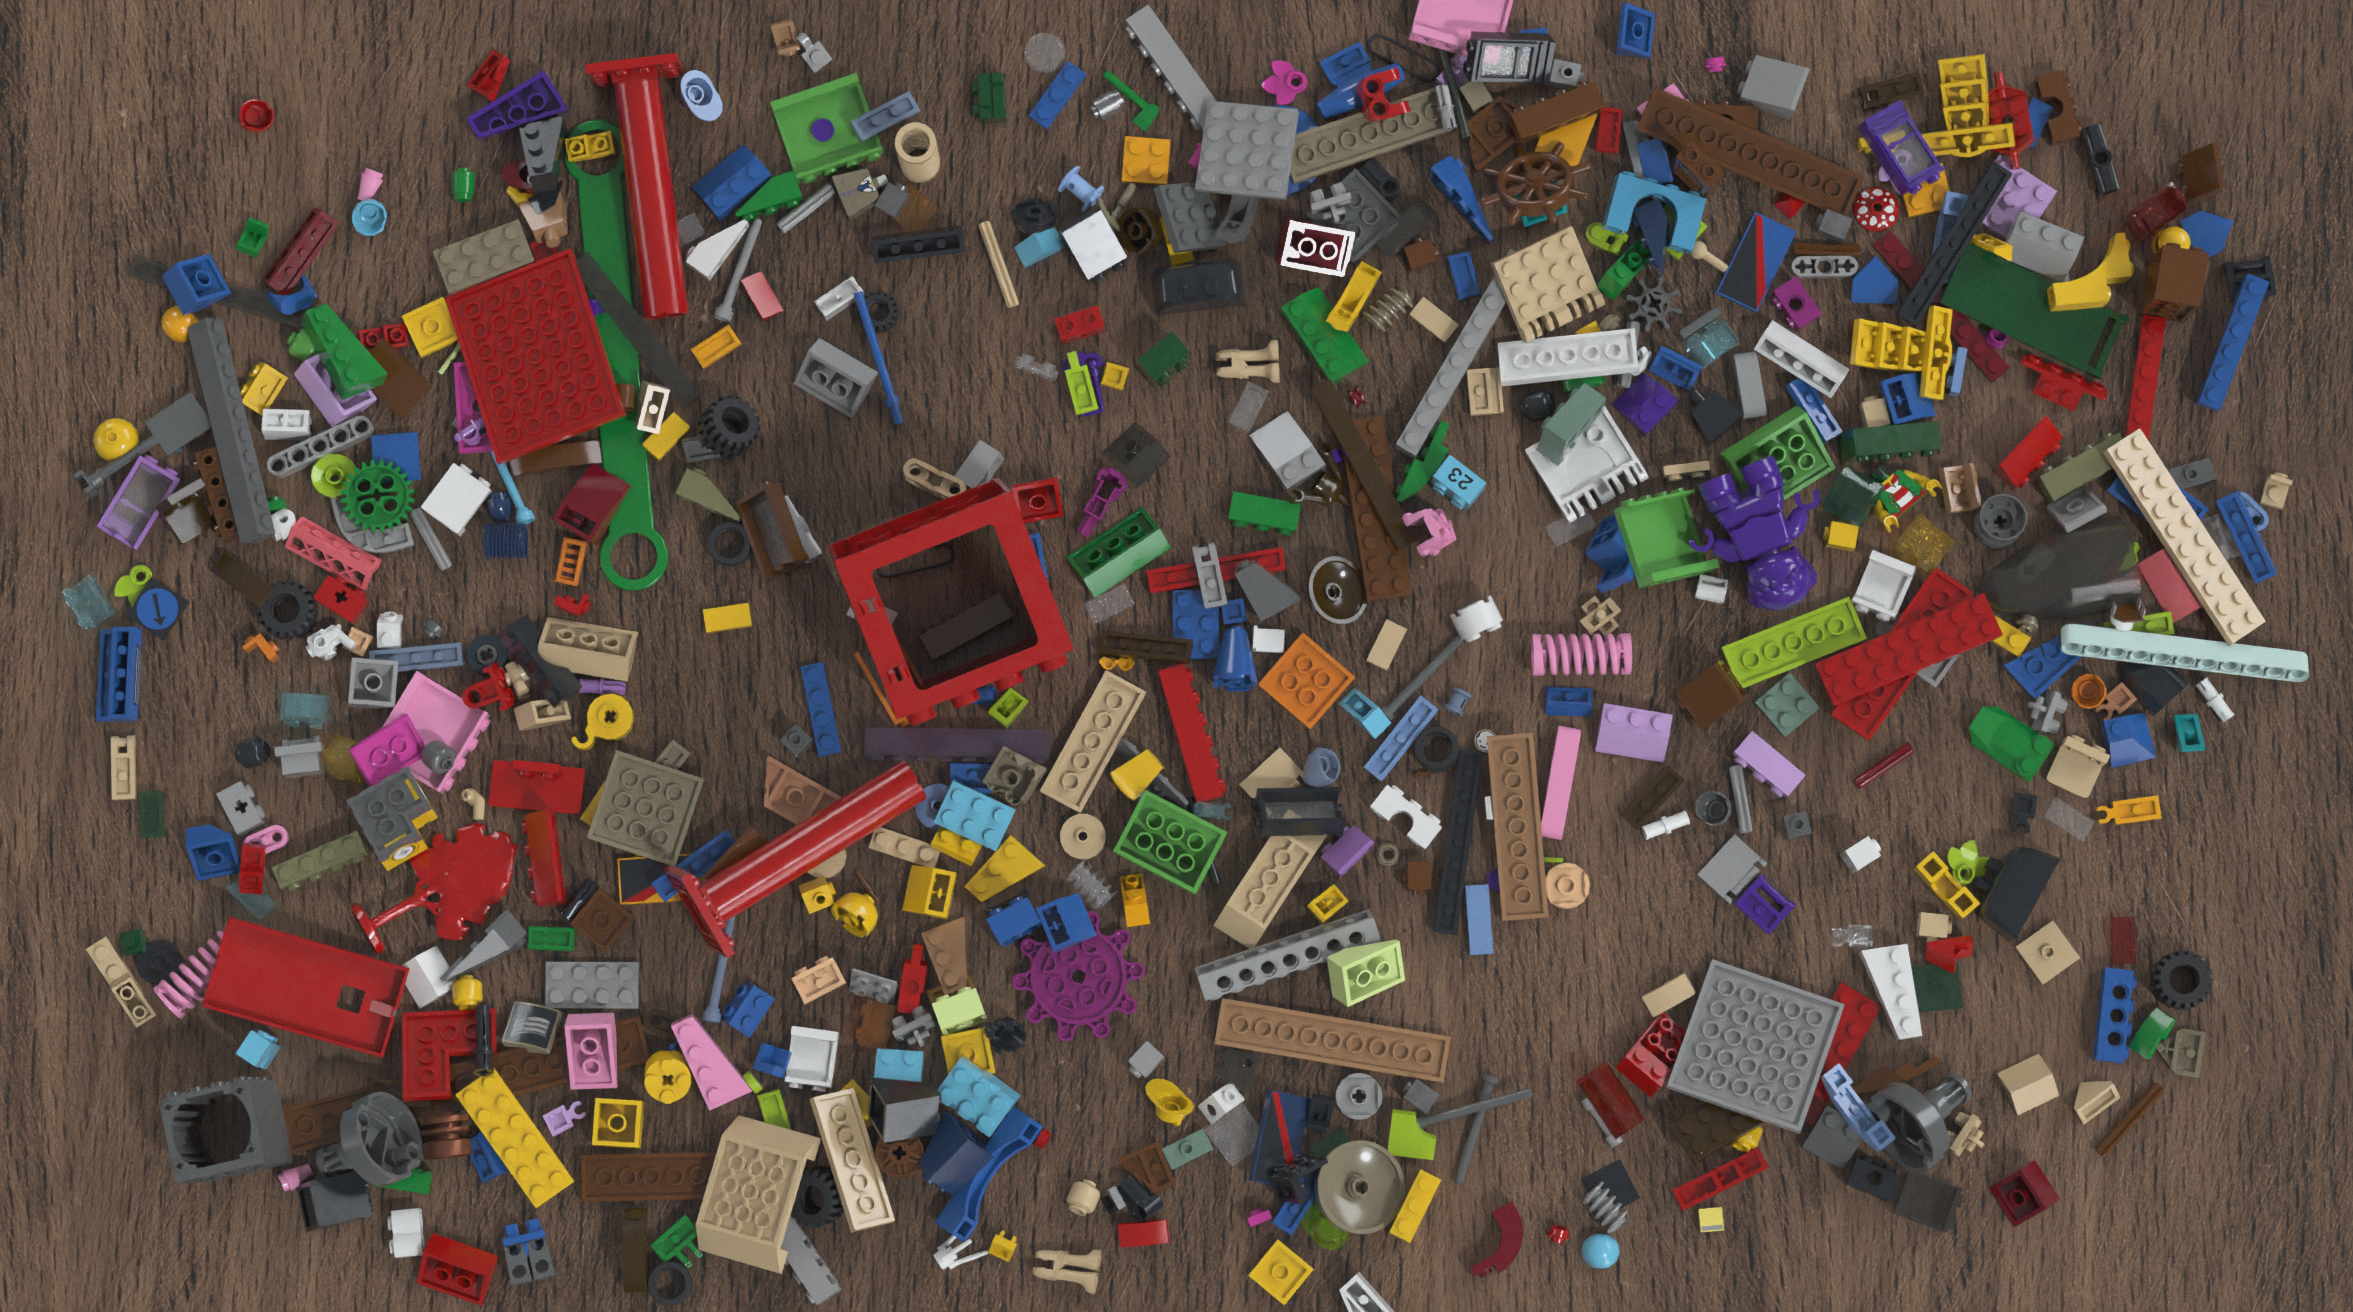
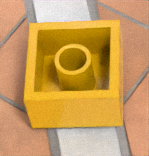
M595 1098L592 1145L641 1149L644 1102Z

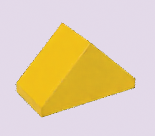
M1333 884L1307 905V909L1323 925L1349 901Z

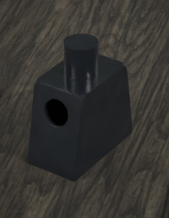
M1697 388L1688 396L1696 406L1689 416L1708 446L1743 416L1740 410L1716 391L1706 398Z

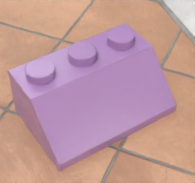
M318 354L305 360L294 373L297 380L332 428L356 417L377 400L371 390L342 400Z
M1604 703L1601 711L1595 752L1664 763L1673 715Z

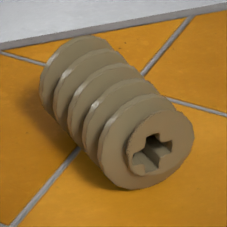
M1396 283L1398 290L1394 288L1389 289L1391 296L1387 294L1382 295L1384 302L1380 300L1375 301L1377 308L1373 306L1368 307L1370 314L1367 312L1362 313L1375 330L1380 329L1385 332L1384 323L1392 326L1391 317L1399 320L1398 311L1406 314L1404 306L1413 307L1411 298L1398 283Z

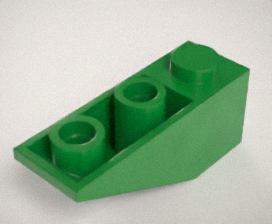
M794 171L772 177L735 213L737 220L749 222L756 219V215L763 213L764 215H771L778 212L777 209L786 206L787 209L798 206L799 202L803 201Z
M1643 234L1615 262L1597 284V287L1613 301L1649 262L1648 257L1652 256L1650 249L1645 250L1640 239L1644 236Z

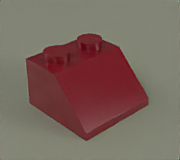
M2036 1160L2022 1166L1989 1187L2014 1227L2041 1213L2060 1200Z

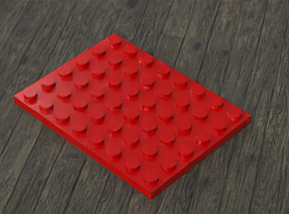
M571 248L445 297L492 450L499 465L626 416L577 260Z

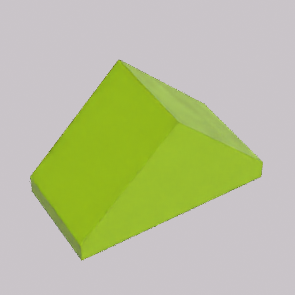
M1010 687L988 711V715L1005 729H1008L1029 701Z

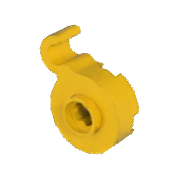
M604 694L596 698L591 703L587 712L588 726L585 732L588 735V741L586 743H579L576 737H572L573 744L578 749L584 751L594 746L596 738L618 741L626 737L632 730L634 722V711L631 705L623 697L615 694ZM608 712L611 714L613 712L616 713L613 723L605 721Z

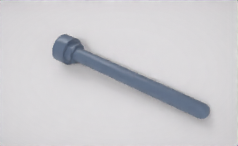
M735 916L725 922L727 927L723 930L730 937H732ZM721 954L718 956L709 1007H706V1011H703L702 1015L703 1021L720 1023L721 1020L718 1005L727 958Z

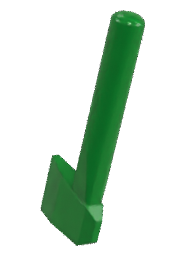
M1109 70L1103 74V78L1142 109L1132 121L1147 132L1159 114V107L1154 103H1147Z

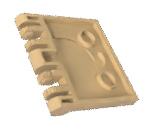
M1572 226L1561 229L1491 263L1519 334L1525 343L1534 340L1535 336L1537 338L1542 336V329L1536 320L1541 317L1545 328L1549 332L1554 330V324L1559 328L1573 321V317L1576 319L1581 317V310L1575 301L1580 298L1584 309L1588 313L1593 311V307L1598 309L1605 305L1604 298L1597 288Z

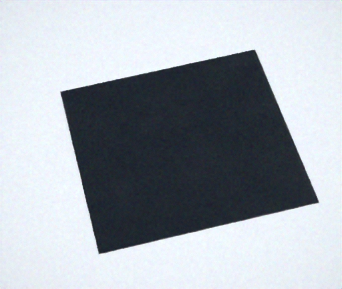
M1620 1159L1581 1179L1588 1193L1603 1181L1601 1190L1609 1188L1610 1191L1607 1197L1615 1195L1616 1198L1613 1204L1621 1202L1620 1209L1640 1199Z

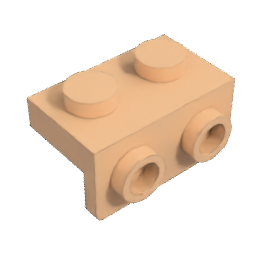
M825 956L815 961L816 966L808 970L807 967H804L794 972L795 977L791 979L805 1005L846 984L833 957L828 959Z

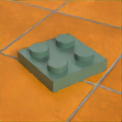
M1791 673L1786 675L1754 703L1784 738L1820 708Z

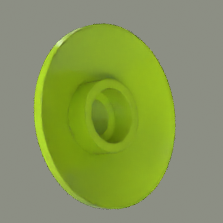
M329 454L324 456L313 466L311 472L313 486L320 494L326 497H342L343 495L340 494V490H347L342 482H350L347 474L355 475L353 467L356 466L344 455ZM333 476H338L339 480L333 482L331 481V478Z

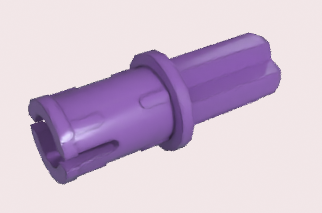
M601 678V680L580 679V684L583 686L579 690L580 693H596L602 696L604 694L624 695L626 692V682L605 680L604 678Z

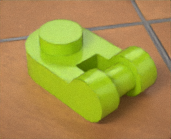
M1600 222L1590 224L1585 234L1588 243L1619 257L1622 252L1620 248L1623 243H1626L1629 236L1626 233L1621 235L1601 229L1603 223ZM1609 236L1615 239L1612 245L1606 243Z

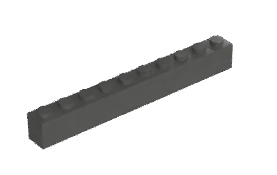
M204 318L189 326L187 330L240 543H259L276 533L223 321L216 318Z

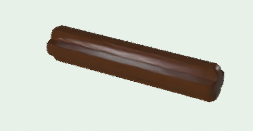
M1795 242L1793 254L1805 256H1852L1858 258L1861 255V246L1859 244Z

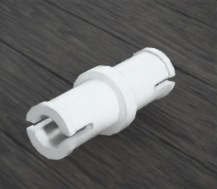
M2208 677L2195 685L2207 700V706L2213 708L2222 723L2234 715L2222 699L2224 697L2222 693L2217 692L2208 680Z
M1684 810L1667 818L1666 816L1660 817L1659 821L1641 826L1645 839L1648 840L1663 833L1666 835L1670 834L1671 830L1689 825L1690 821Z

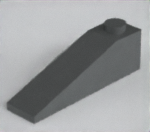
M506 909L485 930V938L474 941L467 951L469 954L466 957L464 955L459 957L440 977L441 982L446 984L510 953L514 949L519 950L527 942L525 939L527 932Z

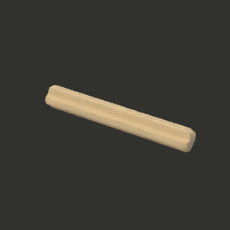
M989 221L979 224V230L1008 308L1015 307L1019 302L991 223Z

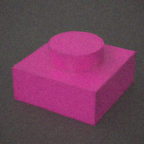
M1262 1207L1249 1212L1251 1217L1247 1218L1249 1226L1253 1227L1272 1219L1269 1210L1264 1211Z

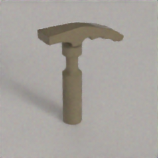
M1133 183L1128 184L1117 202L1115 211H1112L1110 215L1103 204V200L1096 198L1097 207H1100L1111 229L1116 234L1120 231V227L1116 222L1120 217L1119 213L1126 207L1137 189V186Z

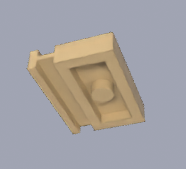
M1500 367L1467 370L1470 416L1503 414Z

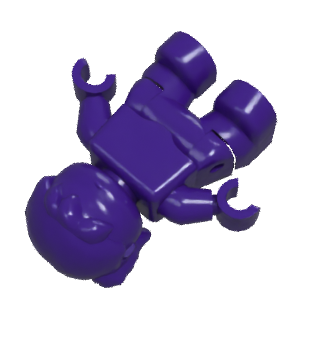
M1771 456L1741 468L1745 481L1750 487L1742 492L1737 493L1736 485L1730 473L1698 485L1708 511L1714 515L1729 533L1731 540L1718 538L1717 540L1713 532L1706 528L1704 533L1708 535L1709 541L1705 546H1698L1695 539H1689V544L1698 552L1713 550L1712 553L1727 562H1738L1741 560L1748 562L1756 559V562H1750L1745 567L1748 579V602L1756 608L1781 611L1798 605L1807 596L1810 588L1816 584L1817 573L1812 565L1803 558L1798 548L1792 546L1789 550L1782 551V548L1791 545L1794 539L1804 533L1809 518L1807 512L1819 505L1821 496L1819 491L1815 489L1813 491V502L1806 505L1802 503L1801 495L1795 492L1794 499L1797 508H1793L1786 519L1784 513L1783 476L1776 458Z

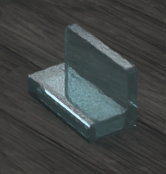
M239 877L231 885L227 884L225 887L261 921L278 905L264 890L262 895L239 893Z

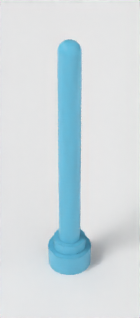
M485 426L480 429L482 435L487 431ZM490 452L517 510L515 512L517 523L520 525V523L528 524L533 522L536 518L532 510L525 507L506 464L499 465L496 462L494 453Z

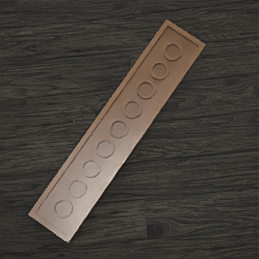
M1222 998L1214 1044L1444 1083L1451 1037Z

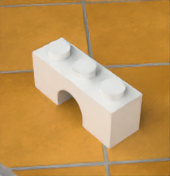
M1387 785L1369 809L1387 823L1397 813L1407 814L1411 818L1413 825L1406 837L1425 851L1442 827L1439 825L1441 821L1431 813L1428 816L1421 811L1422 806L1413 799L1409 802L1402 797L1404 792L1398 787Z

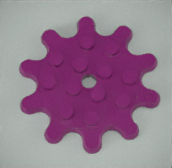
M1093 911L1087 913L1097 936L1054 954L1048 939L1044 942H1036L1031 938L1024 939L1020 944V950L1030 958L1032 962L1031 968L1025 973L1016 974L1012 979L1015 989L1021 991L1028 990L1035 997L1034 1004L1026 1013L1028 1021L1039 1023L1046 1017L1055 1018L1058 1022V1038L1064 1042L1070 1041L1074 1037L1076 1028L1083 1024L1090 1026L1098 1038L1107 1037L1110 1033V1026L1107 1020L1110 1012L1118 1010L1125 1014H1132L1136 1011L1137 1003L1126 993V985L1131 980L1142 978L1145 973L1144 966L1141 963L1127 962L1122 956L1124 947L1129 944L1131 939L1129 932L1121 929L1111 936L1103 935L1099 931V915ZM1081 970L1085 973V980L1082 983H1076L1072 980L1074 971Z

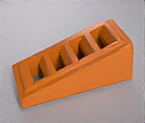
M568 535L564 537L555 582L578 586L588 540ZM568 545L581 546L580 550L568 548ZM566 554H574L579 557L578 559L566 557ZM564 562L577 565L576 569L564 566ZM562 571L573 573L575 576L574 578L563 576Z

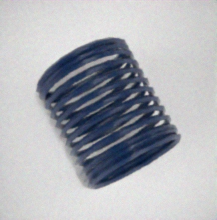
M495 523L493 525L485 524L483 531L485 559L490 560L491 557L493 560L495 557L497 560L499 558L506 559V557L510 559V556L512 560L514 557L515 559H526L528 554L527 525L525 523H520V525L518 523L516 525L514 523L512 525L510 523H505V525L503 523L501 525L499 523L497 525Z

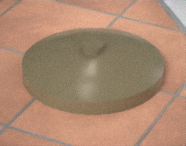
M1369 1141L1346 1142L1332 1149L1324 1157L1327 1158L1328 1163L1318 1168L1315 1176V1197L1324 1217L1336 1228L1351 1234H1369L1389 1225L1399 1213L1405 1195L1404 1176L1397 1160L1388 1150Z

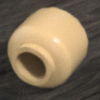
M1084 1179L1083 1182H1075L1072 1185L1066 1198L1070 1211L1085 1216L1095 1210L1100 1198V1192L1095 1188L1096 1184L1094 1182Z

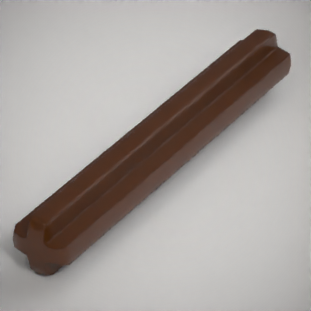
M2154 1083L2096 1148L2098 1154L2102 1157H2107L2163 1094L2164 1089L2159 1084Z

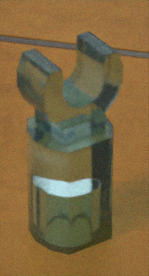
M1198 801L1194 804V815L1218 819L1219 821H1229L1231 817L1226 816L1224 811L1225 808H1231V805L1229 803L1217 804Z

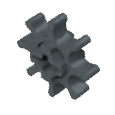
M1659 277L1658 286L1653 289L1647 288L1644 280L1640 279L1638 286L1643 291L1642 295L1633 297L1629 294L1626 297L1627 302H1633L1638 307V311L1630 314L1628 320L1633 321L1637 317L1644 318L1647 323L1644 329L1646 334L1649 333L1650 324L1653 322L1661 323L1664 331H1668L1670 325L1666 322V315L1673 313L1680 316L1682 313V309L1673 308L1670 304V299L1679 295V289L1674 290L1672 293H1665L1661 288L1664 281L1663 277ZM1651 301L1653 303L1658 302L1657 310L1654 307H1649Z

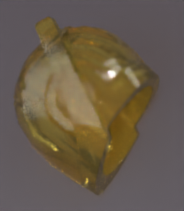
M335 733L333 735L334 740L322 751L323 766L326 772L336 780L362 784L364 778L348 751L349 748L358 742L348 737H341Z

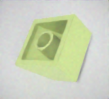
M965 987L958 990L957 995L952 997L944 995L935 999L936 1002L932 1006L944 1036L988 1021L976 988Z

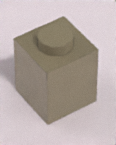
M1466 79L1461 83L1459 94L1471 115L1483 110L1493 101L1483 82L1474 81V83H1471L1469 79Z

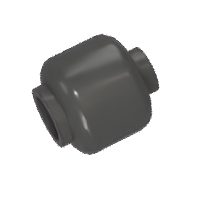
M435 740L423 748L421 759L423 764L432 772L444 774L453 767L456 754L446 743Z

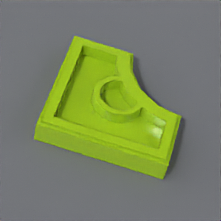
M1393 1109L1387 1150L1394 1156L1433 1160L1436 1136L1425 1132L1419 1126L1416 1120V1112Z

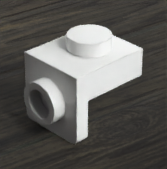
M395 612L380 614L377 621V648H401L403 615Z

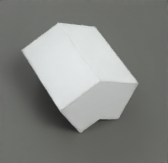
M1700 574L1695 598L1723 604L1728 580Z

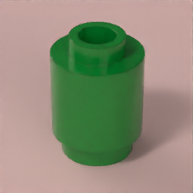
M457 168L456 172H452L451 195L454 196L453 200L456 202H471L472 196H474L475 173L470 172L469 168Z

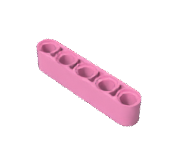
M1558 725L1541 817L1542 837L1562 840L1581 729Z

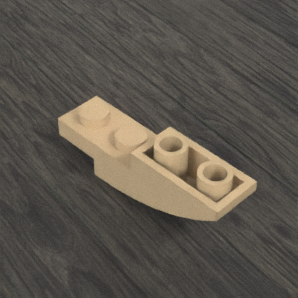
M107 936L86 948V951L110 985L112 992L136 1028L156 1016L143 990Z

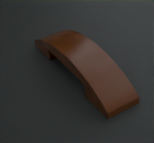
M585 441L547 446L511 460L509 464L511 477L531 475L534 472L574 466H591L592 463L598 465L602 464L599 441Z

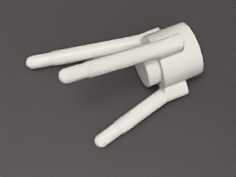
M951 1235L942 1245L937 1247L938 1252L933 1255L944 1270L947 1267L953 1269L957 1265L987 1255L988 1250L955 1260L958 1258L956 1253L971 1244L972 1240L968 1239L953 1249L951 1246L948 1247L956 1239L955 1236Z

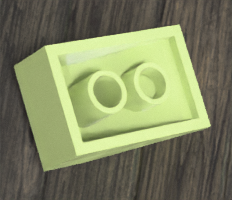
M1397 939L1345 948L1327 957L1332 996L1347 1007L1405 981L1400 941Z

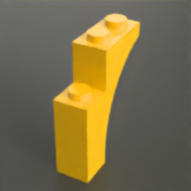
M2116 233L2110 239L2109 247L2102 263L2093 272L2073 281L2053 283L2047 289L2050 312L2104 307L2110 301L2111 289L2107 284L2126 283L2134 273L2133 263L2129 259L2130 243L2129 240H2126L2125 233Z

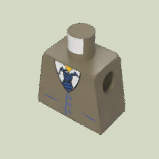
M868 169L832 177L849 221L875 206L880 197L877 191L884 189L888 184L885 174L872 178Z

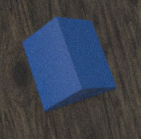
M1622 3L1615 55L1640 58L1651 57L1655 21L1654 13L1628 3Z

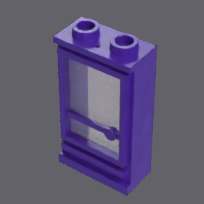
M1900 100L1864 120L1858 127V130L1900 195L1903 196L1907 193L1911 195L1917 193L1923 188L1921 185L1926 182L1931 185L1941 178L1939 174L1945 167L1941 166Z

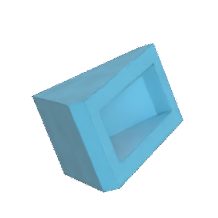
M1055 227L1043 232L1033 233L1014 247L1024 268L1065 248Z

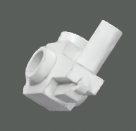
M338 624L336 626L331 625L325 630L321 629L308 637V645L305 647L312 658L317 656L324 658L326 661L337 654L335 650H337L336 646L342 643L351 651L355 648L356 643L341 630V625Z

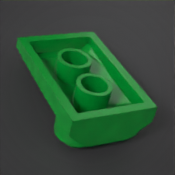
M1983 706L1968 728L1971 734L1972 746L2027 783L2037 773L2055 745L2046 736L2040 735L1998 706Z

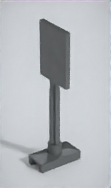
M191 392L145 422L153 434L150 438L99 472L95 471L87 476L82 470H79L73 474L85 488L83 490L92 501L100 497L96 487L104 483L103 480L159 444L167 456H170L212 428L209 417Z

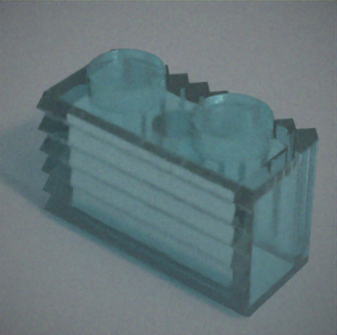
M1724 319L1720 322L1717 320L1712 321L1705 327L1707 329L1706 332L1702 335L1696 333L1687 340L1689 344L1685 349L1694 362L1702 366L1701 370L1740 342Z

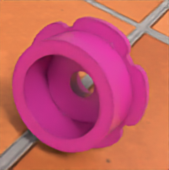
M1724 57L1705 58L1706 65L1704 67L1709 68V72L1723 71L1722 66L1727 65L1724 63Z

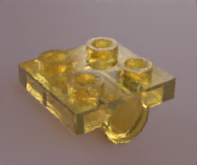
M1919 513L1893 546L1903 553V562L1915 566L1916 569L1920 566L1930 574L1955 543V540Z

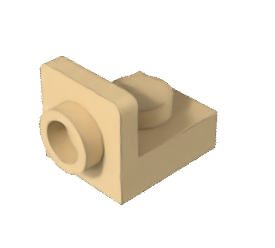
M2275 472L2274 475L2270 474L2266 477L2259 504L2282 510L2292 480L2287 479L2288 476L2282 473Z

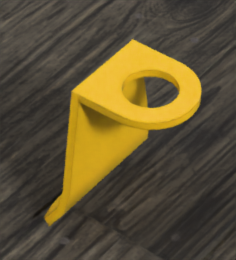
M1147 749L1112 771L1110 775L1118 788L1128 798L1135 801L1165 767Z

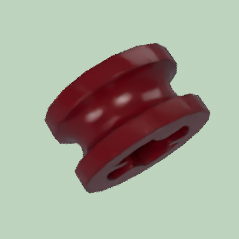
M1357 385L1354 386V390H1347L1348 396L1355 408H1358L1360 403H1367Z

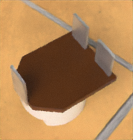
M2139 596L2136 604L2116 605L2113 602L2110 610V621L2115 629L2129 631L2133 628L2134 622H2145L2144 615L2146 610L2144 605H2142L2140 611L2139 608L2142 601Z

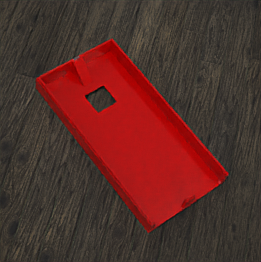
M229 916L202 1007L383 1058L410 968ZM343 985L365 991L359 1013L336 1007Z

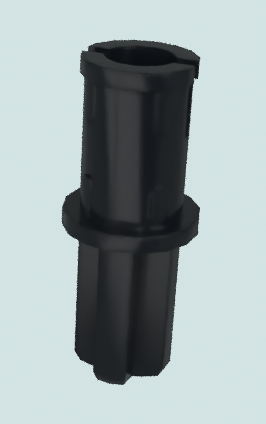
M587 877L575 894L571 893L572 897L560 914L572 921L582 906L587 904L585 901L596 887V882Z

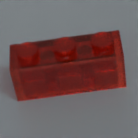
M1607 1061L1577 1080V1083L1615 1139L1645 1120L1640 1109L1634 1103Z

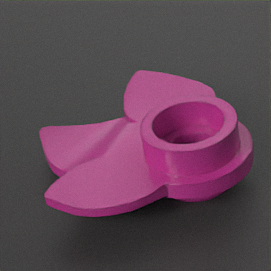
M1273 61L1271 66L1274 75L1267 78L1261 86L1266 92L1277 95V105H1286L1294 100L1296 94L1305 90L1307 78L1302 72L1295 71L1289 62ZM1297 79L1300 81V84L1293 86L1291 84L1292 80Z

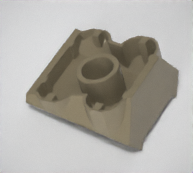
M1004 746L982 783L986 784L993 792L999 791L1005 794V798L1010 804L1017 805L1022 803L1025 805L1046 773L1047 768Z

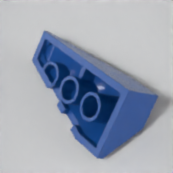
M1450 155L1431 167L1429 178L1483 240L1490 245L1493 241V236L1467 174L1464 171L1465 166L1458 158L1454 160Z

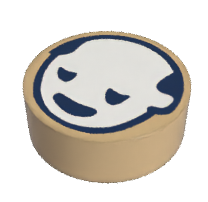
M1487 729L1479 731L1474 739L1476 749L1479 752L1488 753L1487 736H1494L1495 733Z

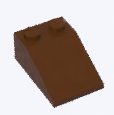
M2217 142L2182 155L2178 163H2176L2177 176H2181L2182 185L2179 187L2180 196L2182 199H2185V204L2213 201L2225 187Z

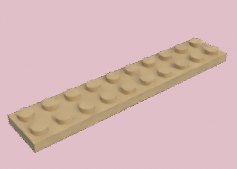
M2139 428L2103 452L2227 644L2235 643L2266 622L2142 430Z

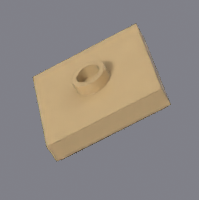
M2053 920L2014 947L2041 985L2080 959Z

